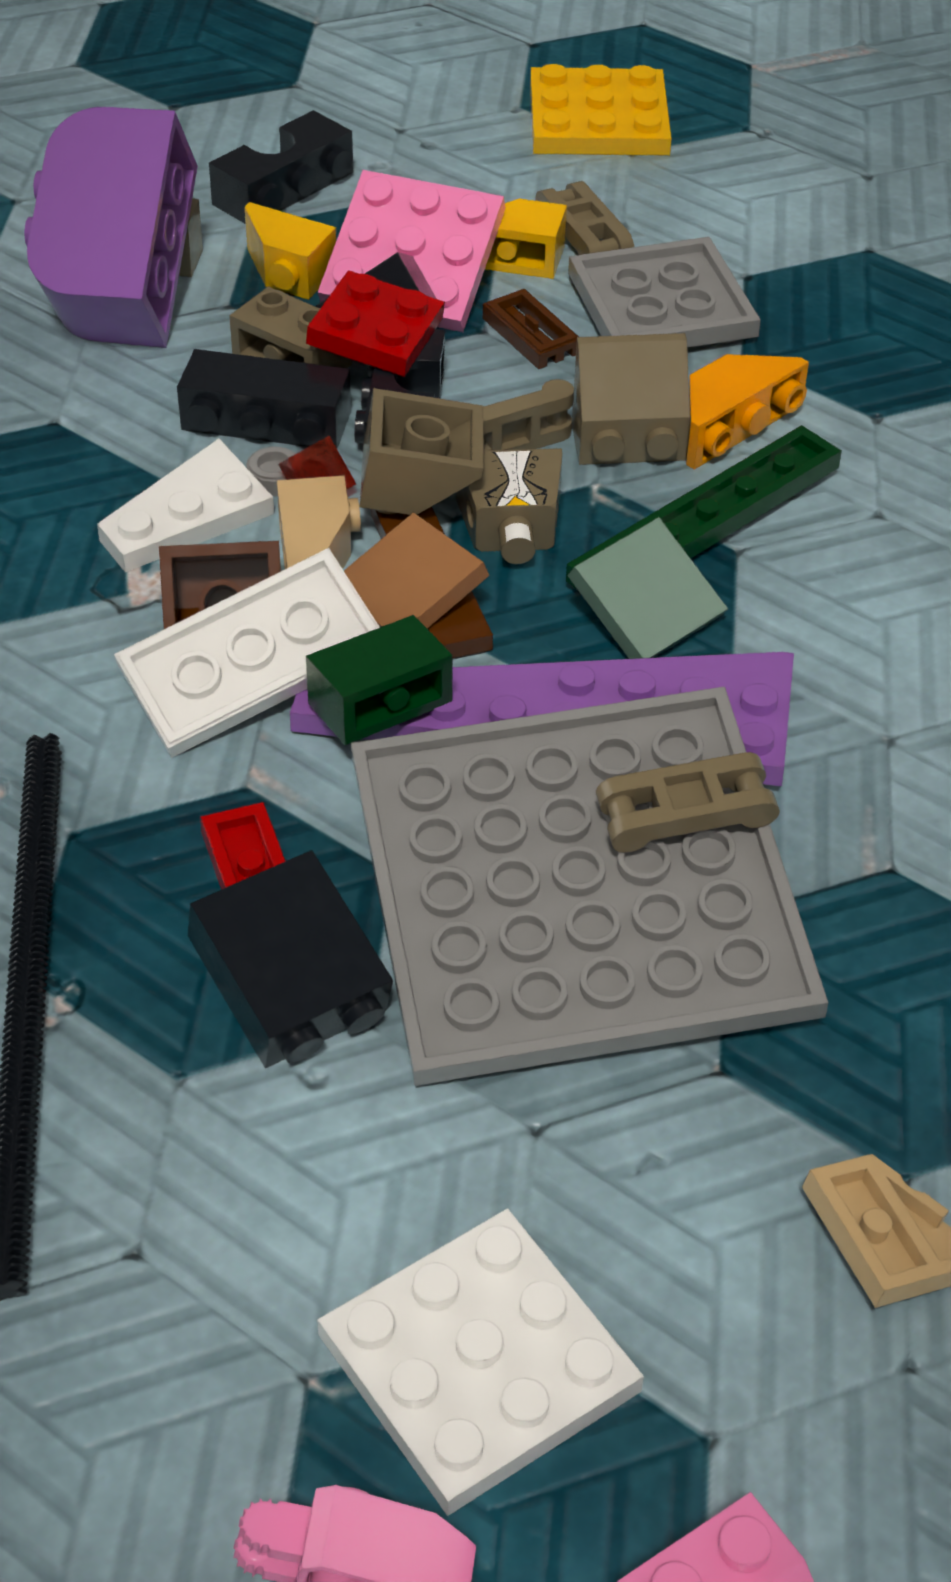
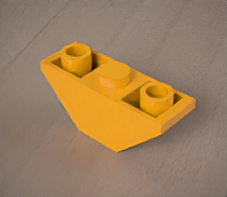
M726 354L690 374V425L686 465L695 470L711 459L723 455L728 449L748 437L758 434L765 427L788 413L795 412L803 405L806 397V379L809 362L802 357Z

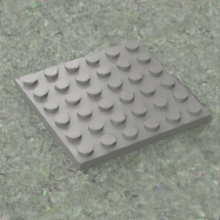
M725 686L351 743L352 760L415 1086L826 1017L828 1000L770 824L760 828H748L741 823L649 841L639 850L623 853L616 851L612 846L607 830L611 818L601 811L596 796V789L599 784L614 776L746 752ZM729 787L722 788L724 794L735 792L732 791ZM652 802L637 804L635 810L653 808Z

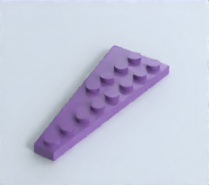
M766 652L453 667L452 702L365 737L363 740L381 739L725 686L746 752L757 754L765 769L766 778L763 784L782 786L794 653ZM307 689L296 694L290 710L291 731L336 736L308 704Z

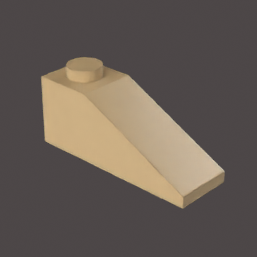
M345 476L277 480L279 526L284 568L287 569L329 548L341 568L344 569L351 557V532H361L358 498H348Z

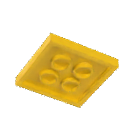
M558 64L531 67L530 94L533 154L670 156L672 138L663 69H654L646 65L634 66L631 69L609 68L604 65H591L587 68H565Z

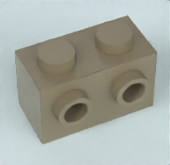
M268 286L229 315L232 354L349 368L352 365V359L306 344L307 326L320 308L289 296L280 290Z

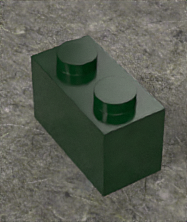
M414 615L306 655L308 704L345 746L452 702L453 655Z

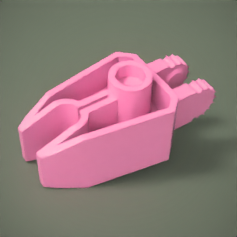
M338 1485L316 1488L311 1507L284 1501L274 1504L271 1499L269 1501H262L260 1499L258 1503L251 1502L248 1509L244 1508L243 1516L240 1517L238 1525L240 1530L233 1547L235 1549L233 1558L238 1560L237 1567L241 1566L244 1569L243 1573H252V1577L260 1574L262 1579L276 1582H471L476 1545L437 1513L370 1495L357 1488Z

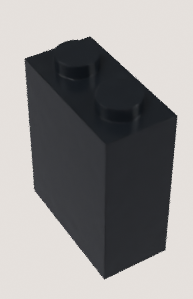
M313 850L190 903L188 937L265 1069L284 1059L288 1063L304 1060L314 1054L323 1045L324 1040L345 1030L350 1034L362 1032L373 1026L383 1017L387 1008L393 979Z

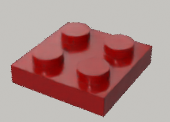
M348 270L307 326L306 344L405 377L442 321L445 301L426 296L417 290L405 289L377 280L368 274H359Z

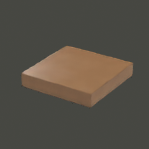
M414 512L344 570L379 627L414 615L427 629L490 576L483 561Z

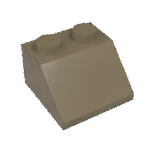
M686 334L577 337L572 430L579 465L686 461L690 425Z
M373 388L363 444L359 507L374 509L383 514L401 513L411 515L414 512L418 515L482 478L484 469L483 405Z

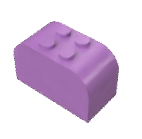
M92 107L78 111L66 118L49 138L42 170H38L34 176L33 190L36 202L33 217H28L25 223L24 236L27 246V259L33 275L61 322L69 332L77 337L97 342L167 348L198 168L177 114L173 110Z

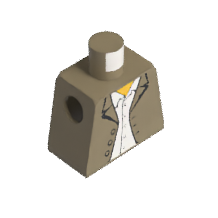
M562 448L483 451L484 469L482 478L456 492V501L475 549L481 552L501 551L502 557L507 562L522 564L533 558L535 550L550 549L554 546L561 490Z

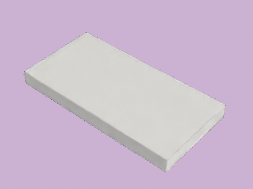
M327 548L115 653L114 656L118 667L169 755L173 758L306 690V655L380 627L331 550Z

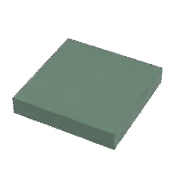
M659 517L576 565L568 574L569 579L629 659L656 658L719 619L728 610Z

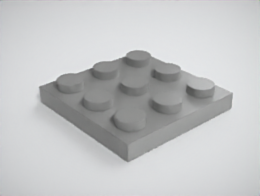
M710 237L569 256L568 274L601 336L685 333L687 349L694 346L732 343L740 339L759 337L761 319Z

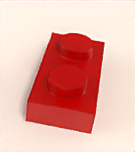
M264 802L201 816V833L221 890L285 862Z

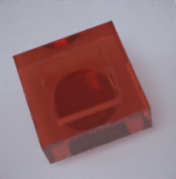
M330 436L278 464L286 480L345 476L346 489L356 485L354 478Z

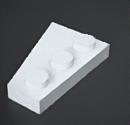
M218 438L97 523L99 541L125 572L160 559L159 546L199 544L273 515V496Z

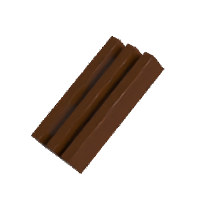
M526 289L518 290L483 304L482 319L538 370L547 367L548 358L555 363L563 361L565 351L572 357L576 356L577 337L579 336Z

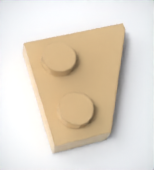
M873 1154L810 1169L802 1188L875 1308L951 1287V1227L943 1222L949 1212L948 1209L925 1192L909 1187L899 1173Z

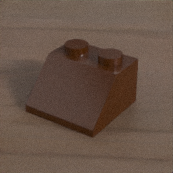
M279 541L159 546L163 627L166 629L281 572Z

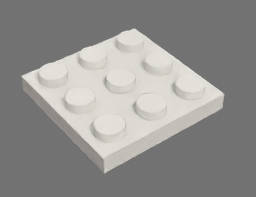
M508 1208L317 1319L319 1337L447 1516L642 1392L643 1374Z

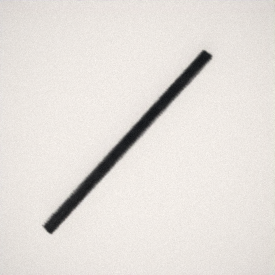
M49 733L44 738L32 735L26 742L25 775L23 776L25 780L23 781L24 786L22 788L23 798L21 802L23 803L20 812L22 815L19 824L21 827L19 829L20 839L18 841L19 851L17 853L19 857L17 858L18 864L16 865L17 876L15 878V901L13 903L15 907L12 911L14 912L11 924L13 925L11 928L12 934L10 936L12 940L10 941L11 947L9 949L11 953L9 954L10 960L8 962L10 966L8 967L9 973L7 975L9 979L7 981L8 987L6 988L8 993L6 994L7 1000L5 1005L7 1006L5 1008L6 1014L4 1015L6 1020L3 1023L5 1026L3 1033L5 1034L2 1037L4 1040L2 1047L4 1048L1 1051L3 1055L0 1060L2 1061L0 1065L2 1069L0 1071V1301L5 1297H20L27 1294V1290L23 1289V1287L27 1286L28 1282L23 1279L28 1277V1274L24 1271L29 1268L25 1263L29 1261V1257L26 1254L30 1252V1249L26 1248V1246L30 1244V1241L26 1238L31 1236V1233L27 1231L31 1228V1225L27 1222L32 1220V1217L28 1215L32 1212L29 1206L33 1204V1201L30 1200L33 1197V1193L30 1191L34 1186L30 1183L34 1181V1177L31 1175L35 1173V1170L32 1169L35 1166V1162L32 1160L36 1158V1155L32 1152L36 1150V1147L33 1145L37 1142L33 1137L37 1135V1132L34 1130L38 1127L35 1123L38 1120V1117L35 1115L39 1112L36 1109L39 1106V1102L36 1100L40 1098V1095L37 1094L40 1091L38 1085L41 1083L38 1080L41 1076V1073L38 1072L41 1070V1066L38 1064L42 1062V1059L39 1058L42 1052L39 1050L43 1048V1045L40 1044L43 1038L40 1036L44 1034V1031L41 1029L44 1027L42 1022L45 1020V1017L42 1016L45 1013L43 1008L46 1006L43 1001L46 1000L44 996L46 990L44 988L47 986V983H45L47 976L45 974L48 973V970L45 968L48 966L46 961L49 959L46 955L49 953V950H47L49 943L47 942L50 940V937H48L50 931L48 929L51 927L49 924L51 918L49 916L52 913L49 910L52 908V905H50L52 899L50 897L53 895L51 892L53 887L51 885L54 883L52 880L54 874L52 872L54 871L53 866L55 862L53 860L55 856L53 854L56 852L54 850L56 847L54 843L56 838L54 836L57 834L55 832L57 829L55 824L57 823L56 818L58 814L56 813L58 808L56 807L59 805L57 802L59 797L57 795L59 794L58 789L60 786L58 784L60 780L58 778L60 777L59 772L61 769L59 767L61 766L60 761L62 759L60 757L62 752L58 747L60 744L58 740L60 738L53 733Z

